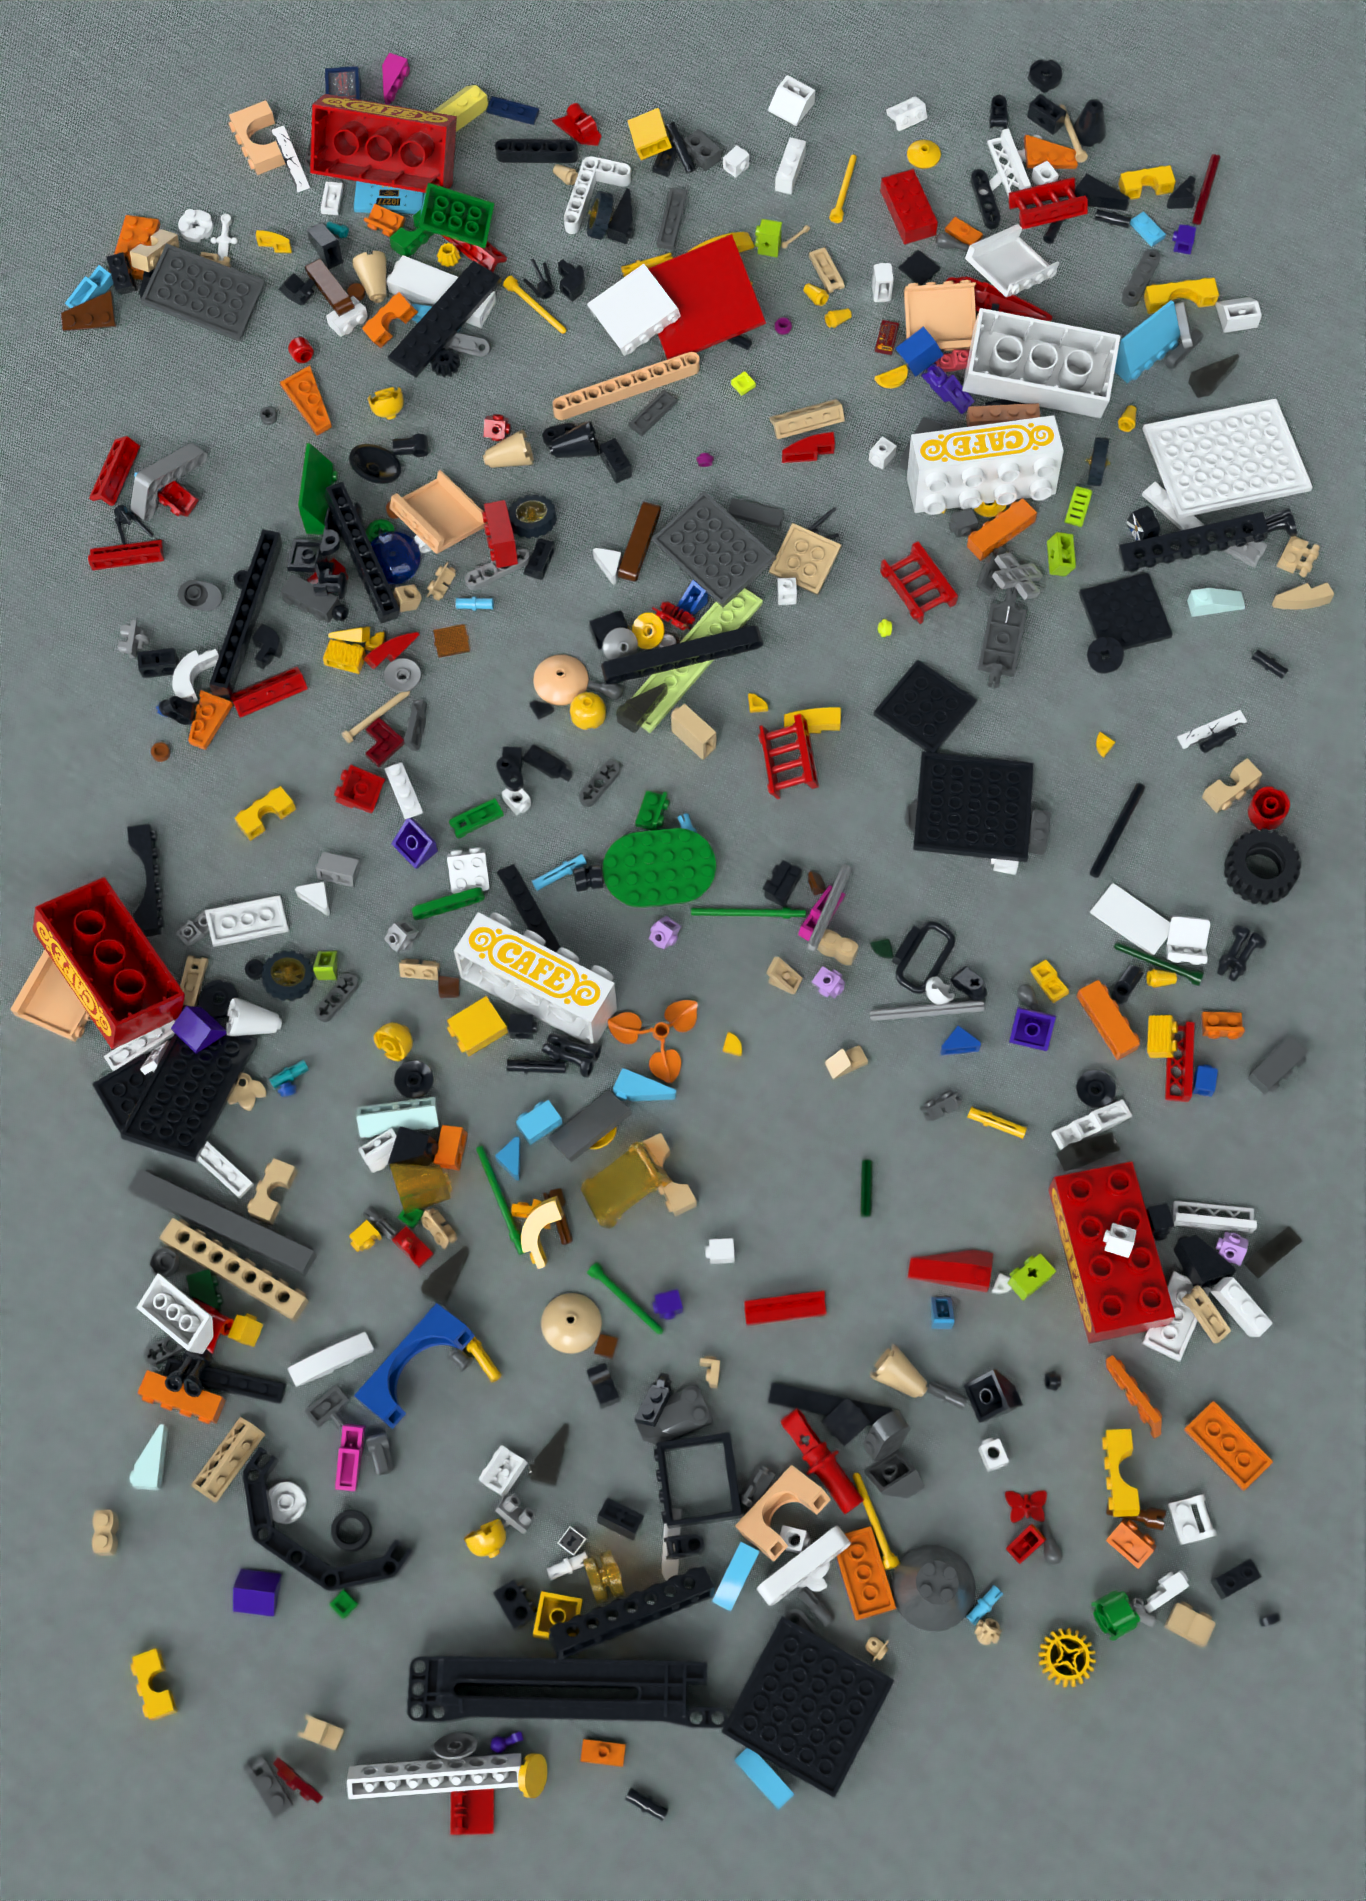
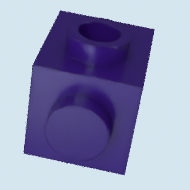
M1179 224L1178 231H1174L1172 241L1175 242L1173 252L1191 254L1197 227Z
M678 1289L654 1295L655 1301L652 1302L654 1313H658L660 1319L670 1320L675 1318L677 1314L683 1313Z

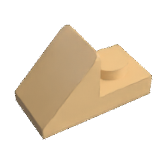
M774 957L766 972L770 976L768 983L791 994L796 993L803 979L780 957Z
M860 1045L847 1051L841 1049L825 1061V1065L833 1080L868 1064V1060Z

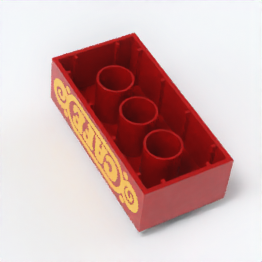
M324 94L312 104L310 173L425 193L428 183L449 189L453 184L457 116Z
M105 877L35 906L34 934L112 1050L179 1017L182 1012L184 992Z
M1133 1161L1054 1177L1048 1191L1088 1343L1147 1332L1150 1328L1169 1325L1175 1318V1313ZM1112 1223L1136 1230L1135 1241L1129 1258L1105 1251L1106 1242L1103 1241L1105 1231L1111 1229Z

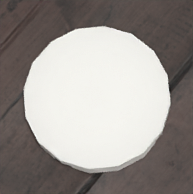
M281 1482L270 1488L269 1496L274 1521L289 1524L301 1518L306 1510L307 1499L300 1486L293 1482Z

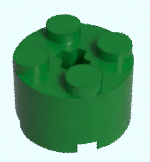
M1113 1590L1091 1603V1607L1095 1606L1096 1611L1092 1613L1098 1626L1104 1634L1109 1633L1112 1636L1109 1638L1112 1641L1136 1629L1137 1623L1140 1622L1139 1615L1130 1607L1128 1603L1129 1598L1124 1591L1118 1592Z

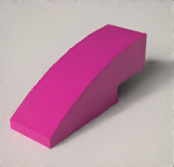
M830 885L811 909L810 915L800 927L798 935L807 941L810 940L833 888ZM841 893V896L837 902V905L830 918V921L836 913L837 909L839 908L840 904L842 903L843 899L845 898L846 894Z
M345 1423L342 1427L335 1482L336 1490L356 1491L364 1445L365 1425Z

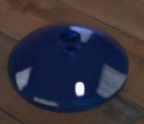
M396 531L385 532L377 536L370 543L388 584L406 582L417 572L421 559L420 551L416 542L410 536ZM394 551L396 554L394 556H390L389 553Z

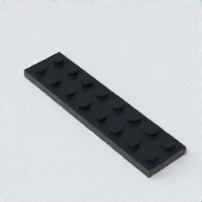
M473 261L390 353L388 360L417 378L502 282L501 277Z

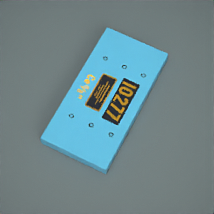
M356 181L354 212L371 213L374 204H377L394 213L416 214L421 209L424 193Z

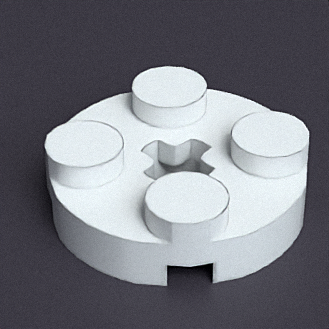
M186 210L178 223L180 233L189 242H201L200 239L209 238L214 229L210 214L202 210ZM195 224H199V225H200V226H196V228H193V225H195Z

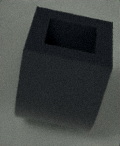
M562 259L558 262V272L563 277L560 281V292L573 302L585 289L584 271L580 265L574 268L571 263H567Z
M293 273L278 290L289 300L298 305H305L314 294L311 287L315 282L310 278L303 282Z
M261 624L252 639L254 645L260 648V651L254 658L257 667L264 670L266 665L272 662L273 655L280 659L282 645L277 632Z

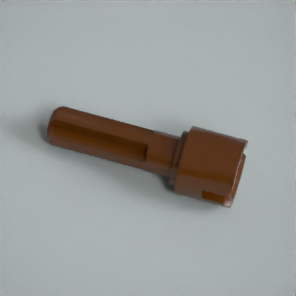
M562 1188L550 1190L549 1194L543 1193L545 1200L558 1196L564 1215L561 1220L555 1221L562 1245L571 1244L573 1239L563 1208L566 1205Z
M1107 1505L1106 1514L1113 1516V1510H1109ZM1149 1507L1147 1510L1140 1509L1139 1516L1119 1518L1143 1522L1147 1528L1163 1531L1164 1522L1156 1519H1164L1166 1510Z

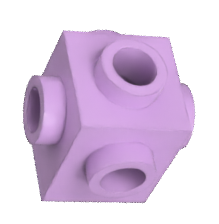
M665 916L653 924L650 929L652 933L649 940L655 946L662 949L670 945L673 946L678 940L677 934L682 926L668 916Z
M823 966L812 981L819 989L818 992L826 998L831 996L834 999L843 992L845 985L841 978L842 974L834 969L829 971Z
M1225 1232L1223 1238L1219 1237L1215 1249H1218V1254L1229 1263L1241 1266L1248 1249L1249 1240L1242 1238L1236 1233Z

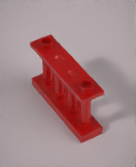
M1073 177L1010 192L1009 209L1019 208L1020 226L1023 230L1088 214V199L1086 196H1075V178ZM1068 196L1069 198L1068 200L1064 201L1059 200L1060 197ZM1047 200H1051L1053 203H1052V204L1043 205L1042 202H1043V201H1047ZM1035 204L1036 207L1027 209L1026 205Z
M919 541L912 544L910 555L889 566L885 559L882 560L881 575L883 578H887L910 610L911 617L917 620L919 624L923 623L924 613L943 602L947 603L950 608L956 605L958 595ZM913 561L920 565V569L900 580L894 573ZM922 575L928 576L930 582L911 593L904 587V585ZM933 588L938 590L940 596L920 607L914 601L915 598Z
M801 713L794 715L795 723L782 729L769 732L763 725L759 726L760 733L758 737L763 746L769 780L767 789L769 794H772L777 800L781 799L779 791L781 789L801 783L807 784L811 789L819 787L808 724ZM794 732L797 734L798 739L796 742L772 749L771 739ZM796 749L800 750L801 756H799V759L775 766L773 756ZM798 766L803 767L804 773H802V776L778 783L776 773Z

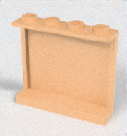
M963 280L960 283L953 284V281H945L940 285H936V282H928L923 286H919L918 283L908 284L904 289L906 339L924 326L941 351L970 350L976 322L974 292L976 282L971 283V280Z
M441 470L438 471L437 479L404 497H401L398 493L391 496L390 509L436 554L483 529V524H486L482 518L484 510L480 509Z
M44 950L10 1010L17 1017L76 1042L78 1038L82 1037L85 1031L84 1026L87 1021L91 1020V1017L46 950Z

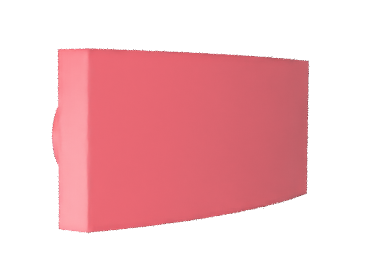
M953 350L951 354H943L944 356L934 362L944 372L965 369L967 367L969 350Z

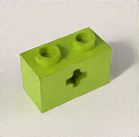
M762 219L760 226L757 225L755 247H758V254L778 258L781 246L782 222Z
M1055 533L1047 541L1049 574L1067 576L1076 568L1073 534Z
M1041 1253L1036 1257L1030 1256L1024 1262L1025 1266L1023 1268L1017 1267L1009 1274L1011 1278L1007 1284L1022 1301L1026 1300L1057 1272Z

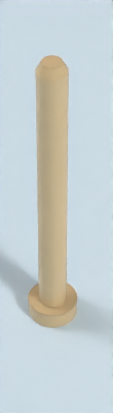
M1059 105V107L1067 111L1064 105ZM1066 112L1064 124L1076 151V161L1081 163L1088 158L1086 151L1082 150L1069 115Z
M410 691L400 692L350 731L345 730L342 732L343 738L348 743H351L354 736L406 698Z

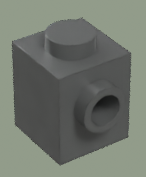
M972 508L951 514L949 528L951 532L955 533L956 538L961 536L967 537L973 531H977L978 520Z

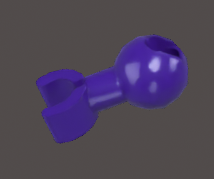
M522 1732L514 1733L505 1738L503 1736H495L491 1741L490 1748L497 1753H502L507 1746L524 1741Z

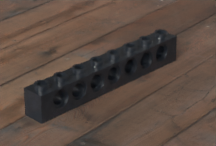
M341 482L326 487L324 497L380 623L397 619L400 609L344 483Z
M1259 512L1119 545V556L1123 571L1134 572L1142 567L1151 568L1163 562L1168 564L1176 559H1189L1197 554L1207 555L1211 551H1224L1232 546L1241 547L1253 541L1259 543L1267 538L1269 531L1264 512ZM1246 528H1248V529H1250L1252 532H1251V533H1245L1243 530L1246 529ZM1232 533L1234 536L1227 537L1225 534ZM1214 537L1216 540L1210 542L1207 540V538ZM1196 541L1198 545L1192 546L1189 542ZM1177 545L1180 549L1173 550L1171 546ZM1159 549L1162 553L1155 554L1153 551ZM1140 553L1143 554L1144 557L1137 558L1135 555Z
M704 1566L694 1567L680 1576L674 1575L660 1584L654 1583L648 1589L635 1591L626 1598L615 1599L604 1607H595L589 1613L584 1615L578 1614L567 1622L554 1624L549 1629V1640L558 1659L561 1660L712 1598L715 1586ZM685 1586H692L693 1588L687 1589ZM671 1593L674 1596L668 1597L665 1594ZM652 1601L655 1604L649 1605L646 1602ZM634 1609L636 1612L630 1613L627 1610ZM615 1617L616 1620L611 1621L607 1618ZM589 1625H595V1626H597V1628L592 1629V1628H589L588 1626H589ZM570 1633H576L577 1636L572 1637V1636H569L568 1634H570Z

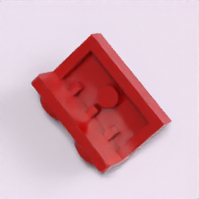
M176 480L167 484L162 492L157 493L158 501L164 506L168 505L171 507L170 511L178 517L180 515L188 517L199 501L198 498Z

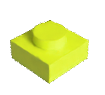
M745 371L731 380V385L741 396L756 387V383Z

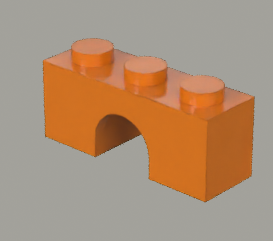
M398 292L384 307L379 309L372 319L366 322L362 329L377 346L382 348L393 337L389 331L390 322L393 319L399 318L406 324L418 311L404 295Z

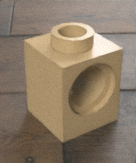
M415 584L395 587L393 591L400 612L416 610L422 600Z

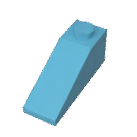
M622 1068L613 1087L614 1095L622 1101L672 1100L677 1096L675 1089Z

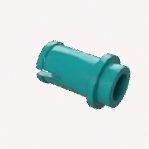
M331 221L326 225V228L331 233L338 235L339 238H346L348 236L349 228L346 225L341 226Z

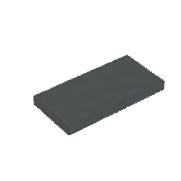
M607 1090L548 1139L572 1163L630 1116L632 1112L611 1091Z

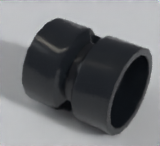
M600 864L590 865L588 869L584 866L573 868L577 892L587 891L589 887L593 890L603 888Z

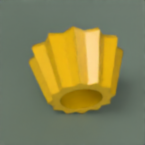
M444 243L437 254L438 262L441 263V266H454L459 263L458 260L461 258L460 252L453 244Z

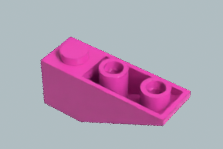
M392 53L388 54L382 64L385 104L388 105L394 101L398 89L402 87L404 78L410 72L408 60Z

